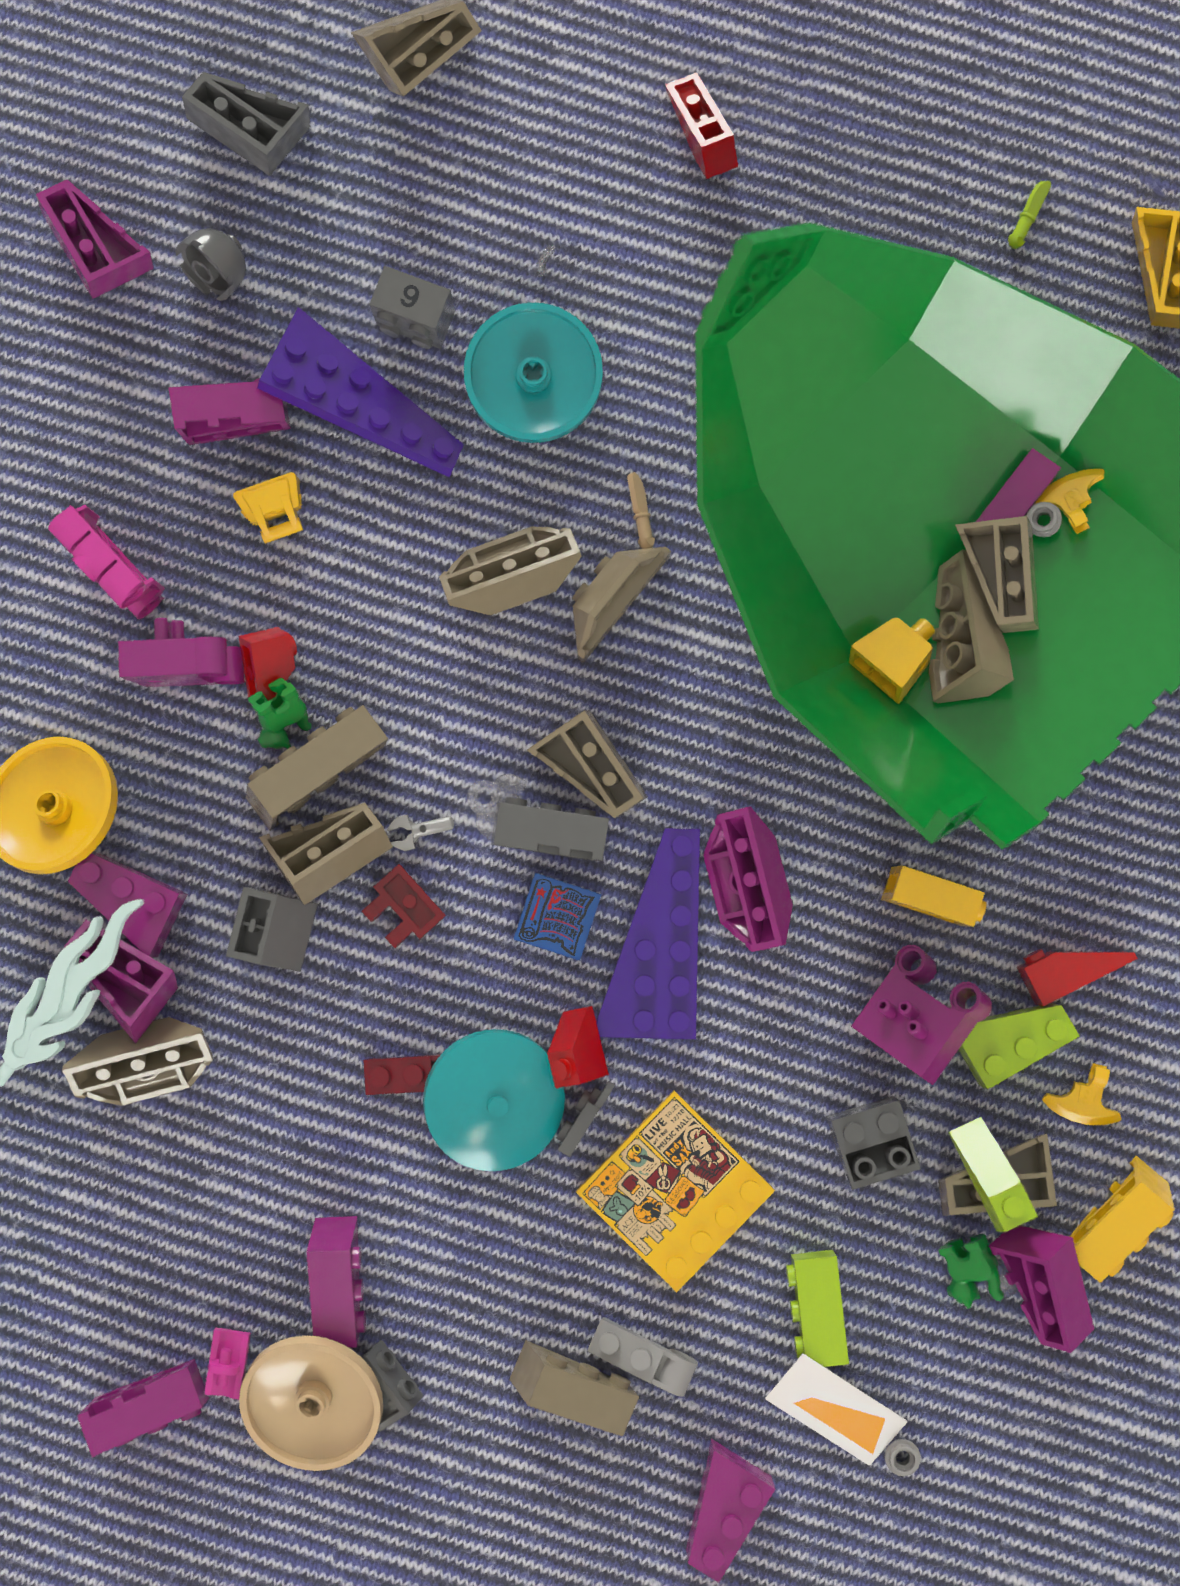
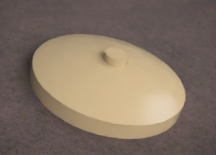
M296 1336L270 1345L255 1358L242 1382L239 1407L247 1432L265 1453L275 1460L297 1469L324 1471L344 1466L357 1459L367 1450L377 1434L382 1419L383 1396L376 1375L366 1361L352 1349L328 1338Z

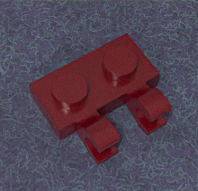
M400 864L373 886L380 895L361 911L370 922L376 920L389 906L398 914L403 922L385 937L394 948L399 946L412 932L421 939L446 917Z

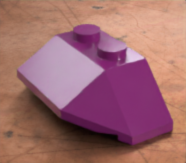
M751 806L717 815L715 826L710 834L703 857L720 923L736 938L745 943L751 952L786 945L793 903L775 835Z

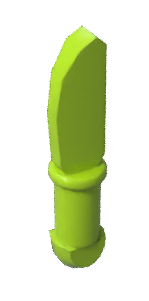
M1040 181L1032 190L1023 212L1019 215V221L1013 233L1009 235L1008 244L1012 249H1018L1024 245L1026 235L1031 225L1036 221L1038 212L1051 188V181Z

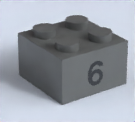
M385 265L369 304L381 332L392 337H399V334L410 337L415 345L425 349H431V346L441 349L455 313L450 289Z

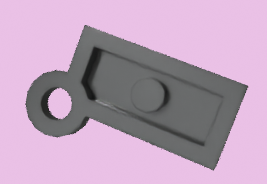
M608 1081L603 1090L595 1086L591 1093L587 1090L583 1092L575 1105V1109L579 1110V1113L573 1123L566 1120L556 1136V1139L561 1141L558 1145V1151L571 1157L596 1114L609 1097L615 1084Z

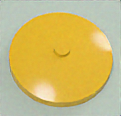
M50 737L35 741L21 748L8 758L0 767V858L21 871L33 874L60 872L73 867L87 858L107 835L117 809V783L113 770L105 758L86 743L68 737Z

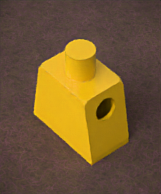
M892 618L851 646L849 663L899 704L930 662L933 647L927 640L935 634V629L924 618H920L912 627H909L899 618Z

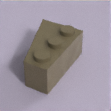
M439 0L353 31L351 34L389 91L404 97L482 30L464 1Z
M366 803L322 816L323 821L304 827L301 823L291 826V831L271 837L270 834L259 837L269 856L304 905L393 848L382 824Z

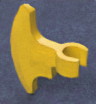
M1087 469L1066 475L1050 484L1035 504L1050 502L1060 508L1068 518L1074 532L1079 534L1090 528L1087 524L1088 519L1082 510L1092 503L1088 491L1093 484L1104 479L1105 471L1104 469Z
M1093 1063L1089 1071L1088 1083L1074 1081L1071 1090L1067 1094L1054 1095L1046 1093L1042 1097V1101L1052 1111L1073 1122L1084 1125H1107L1121 1121V1115L1118 1111L1104 1107L1101 1102L1103 1089L1107 1085L1110 1070L1107 1069V1066Z

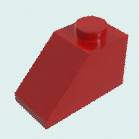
M279 627L238 636L248 698L261 691L268 701L271 700L277 693L269 688V684L278 678H283L287 681L295 669L296 642L289 633Z
M593 1006L567 1010L562 1013L547 1053L555 1088L580 1085L609 1075Z

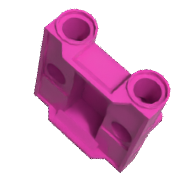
M71 505L59 513L51 521L48 529L67 551L72 554V560L93 582H97L121 609L127 607L137 619H142L149 615L164 599L161 595L165 589L164 586L153 578L148 580L100 527L96 525L100 517L89 507L83 505L75 509Z

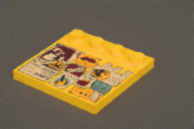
M675 1090L661 1102L576 1190V1193L676 1292L775 1192L774 1188Z

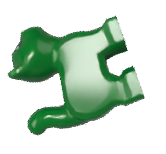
M278 678L269 684V688L277 693L274 698L268 701L261 691L248 698L262 726L258 743L264 749H289L291 744L284 728L297 722L298 727L303 731H309L312 728V724L308 721L307 707L299 697L296 688L291 682L288 683L283 678Z
M984 1233L971 1236V1241L964 1243L962 1238L950 1240L938 1249L939 1254L946 1259L947 1269L952 1277V1281L947 1287V1293L960 1304H964L967 1309L971 1308L974 1300L981 1297L975 1282L987 1280L988 1290L992 1298L996 1301H1001L1004 1298V1293L1000 1287L998 1261L989 1248L988 1240Z

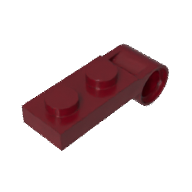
M441 1054L364 1059L366 1095L424 1092L428 1074Z

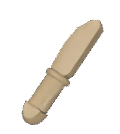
M633 472L627 476L633 512L635 514L633 518L636 520L639 536L638 544L642 549L652 548L655 538L652 536L649 519L651 515L648 513L646 493L639 475Z

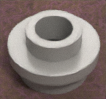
M1039 502L1033 505L1026 515L1032 525L1033 534L1038 537H1049L1055 534L1062 523L1060 510L1050 502ZM1042 515L1051 517L1050 523L1046 526L1038 524V519Z
M897 1439L886 1448L885 1462L889 1470L895 1475L909 1476L918 1469L921 1455L913 1442L907 1439ZM901 1451L908 1453V1458L903 1462L896 1460L897 1454Z

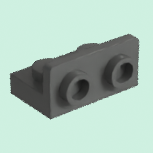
M382 1340L375 1343L367 1353L361 1356L376 1375L382 1391L383 1413L378 1428L379 1432L409 1414L423 1397L415 1381L410 1378L396 1359L395 1354Z

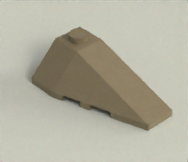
M962 549L942 564L938 572L935 607L940 610L939 627L935 628V634L932 636V640L937 642L936 659L930 660L929 665L933 702L936 703L987 697L1014 680L1009 649L990 609L968 553Z

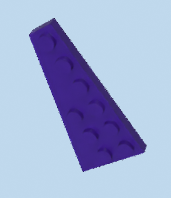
M299 307L297 308L259 379L257 389L450 477L464 444Z
M664 829L596 1021L600 1037L696 1039L700 829Z

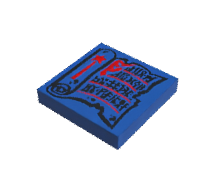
M535 873L514 940L580 961L601 894Z

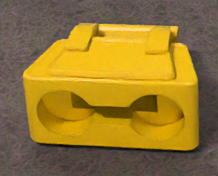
M289 472L233 493V498L241 508V513L253 526L259 525L265 544L303 531L301 521L297 515V511L302 507L300 480L295 473ZM287 515L289 521L272 527L268 523V521Z

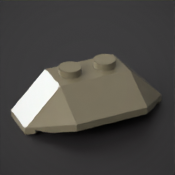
M531 526L466 550L451 565L449 570L444 571L439 578L450 606L491 616L556 592L582 556L570 528L559 530L551 527Z
M667 547L619 551L611 559L605 556L594 570V573L597 574L596 578L589 586L583 583L572 597L575 601L573 617L578 660L582 663L587 660L669 559L671 550Z
M166 1017L153 1021L136 1044L124 1029L100 1035L65 1063L62 1071L75 1097L83 1099L88 1097L99 1102L123 1106L190 1088L206 1066H209L213 1061V1055L201 1028Z

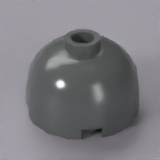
M206 228L193 232L177 245L176 257L181 253L184 260L180 264L182 271L202 293L208 295L211 290L215 294L220 295L216 300L222 301L228 299L242 283L246 272L245 258L240 242L233 235L216 229Z

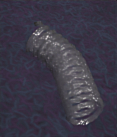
M553 244L552 246L547 245L548 247L544 249L545 251L537 259L536 274H538V277L546 275V264L556 250Z

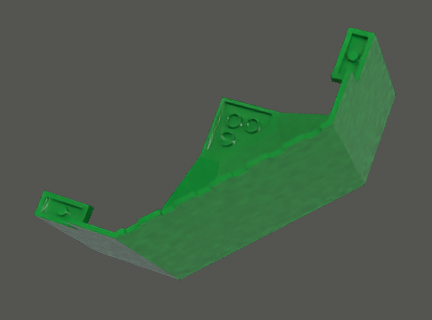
M810 222L743 234L732 248L733 255L726 269L717 279V288L711 301L702 310V319L695 332L697 506L772 695L931 844L970 820L1003 850L1038 827L1049 816L1045 809L1057 797L1064 801L1085 780L1081 773L1093 761L1100 766L1121 745L1117 738L1129 726L1136 730L1157 709L1153 702L1164 691L1171 695L1180 687V379L1134 343L951 256ZM1032 448L1061 467L1060 472L1050 484L1078 471L1104 469V479L1093 484L1088 491L1092 503L1082 509L1088 519L1087 524L1090 528L1076 534L1066 515L1058 508L1062 515V523L1059 530L1049 537H1038L1033 534L1039 629L1002 632L1009 649L1014 678L1012 682L987 697L936 703L933 702L929 662L903 700L897 704L849 663L851 646L892 618L901 619L909 627H912L920 618H924L932 624L934 629L939 627L940 610L935 607L939 567L962 549L966 551L955 525L976 522ZM1048 515L1040 516L1038 524L1041 526L1048 525L1051 517ZM931 637L927 641L933 647L930 660L936 659L937 642L933 641Z

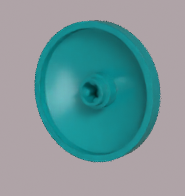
M546 303L516 304L492 315L474 334L465 356V387L477 415L495 432L520 442L541 443L552 441L575 430L594 409L602 387L603 365L595 338L584 323L573 314Z
M500 1029L475 1032L450 1045L432 1066L423 1093L425 1120L437 1145L445 1154L459 1164L481 1171L511 1169L537 1156L556 1134L563 1117L565 1105L564 1087L555 1088L547 1052L529 1037L513 1031Z

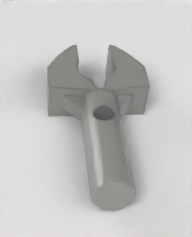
M408 815L396 817L389 825L387 831H394L399 828L412 831L405 840L391 842L392 846L400 850L410 851L416 849L415 843L419 837L452 830L454 828V821L451 816L415 824L409 820Z

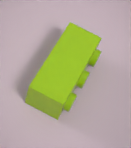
M833 1250L791 1254L792 1265H786L788 1286H794L796 1300L790 1301L792 1322L799 1323L800 1336H794L796 1358L805 1354L823 1367L849 1364L836 1254Z

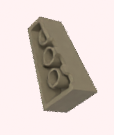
M364 705L356 710L352 707L347 708L335 718L336 724L327 730L324 726L316 729L306 738L309 741L299 749L295 746L290 747L279 755V763L270 769L263 766L249 776L251 782L247 784L246 800L269 831L280 824L277 819L285 811L293 814L296 813L311 799L310 793L314 790L317 794L323 793L340 778L339 773L342 771L345 774L350 773L385 747L388 737Z

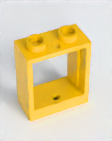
M906 866L891 867L881 898L883 901L959 926L974 927L976 921L981 922L987 906V902L983 901L985 892Z

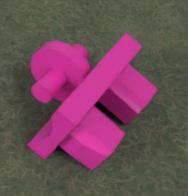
M217 1327L214 1329L205 1395L226 1396L239 1400L240 1389L245 1378L251 1333Z

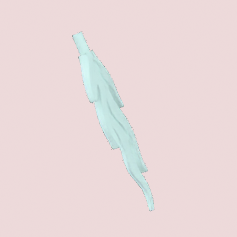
M142 899L128 902L113 913L97 949L86 960L79 963L80 956L101 934L104 921L101 916L93 918L88 930L58 954L48 974L47 982L43 977L34 980L30 990L15 1007L11 1016L6 1047L2 1056L4 1062L0 1066V1087L4 1086L15 1070L22 1069L27 1064L47 1060L58 1054L65 1047V1042L59 1041L53 1044L47 1042L54 1036L74 1030L85 1021L100 995V990L97 989L86 993L77 1007L80 996L88 984L113 963L118 951L125 921L131 913L144 905ZM42 997V1000L37 1008V1011L35 1012L36 1006Z

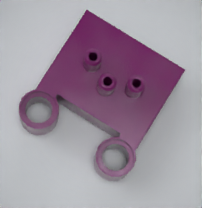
M155 618L154 640L118 641L119 677L141 686L166 687L244 683V667L240 647L227 646V639L223 637L184 638V622L182 620H172L168 623L167 618Z
M907 945L898 951L895 957V965L851 1027L924 1080L934 1085L976 1024L989 1016L992 1010V1002L986 993L971 982L959 983L952 989L950 993L951 1008L936 1000L917 986L929 983L935 977L937 965L934 959L920 947ZM921 959L920 966L916 970L911 971L912 964L916 960ZM972 996H977L976 1003L971 1008L965 1009L966 1001Z

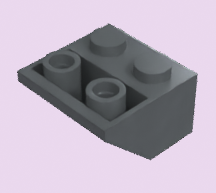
M243 887L226 956L260 965L301 972L318 903L309 902L304 905L297 898L252 887Z
M894 1096L826 1116L837 1153L852 1190L921 1169L900 1100Z

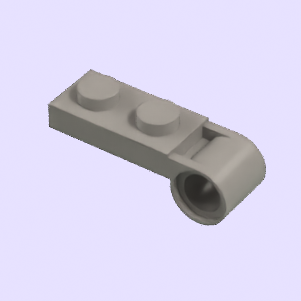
M605 1317L601 1318L587 1352L679 1397H684L698 1365V1361L691 1356L675 1349H667Z

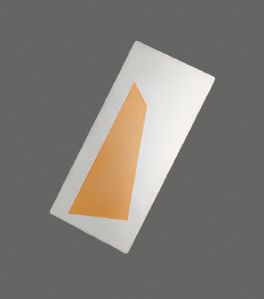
M805 1354L798 1358L765 1398L867 1465H871L907 1423V1420Z

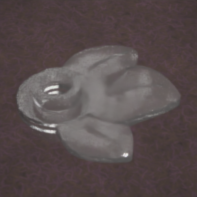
M504 774L493 782L488 780L477 781L469 788L467 793L468 805L476 812V826L487 839H492L497 803H506L507 797L521 799L519 795L524 791L527 784L522 778L513 774ZM483 791L491 794V801L488 804H481L478 801V795Z

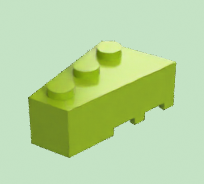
M1050 1003L1044 1007L1034 1006L987 1017L976 1024L958 1050L979 1086L988 1090L1080 1037L1063 1006Z

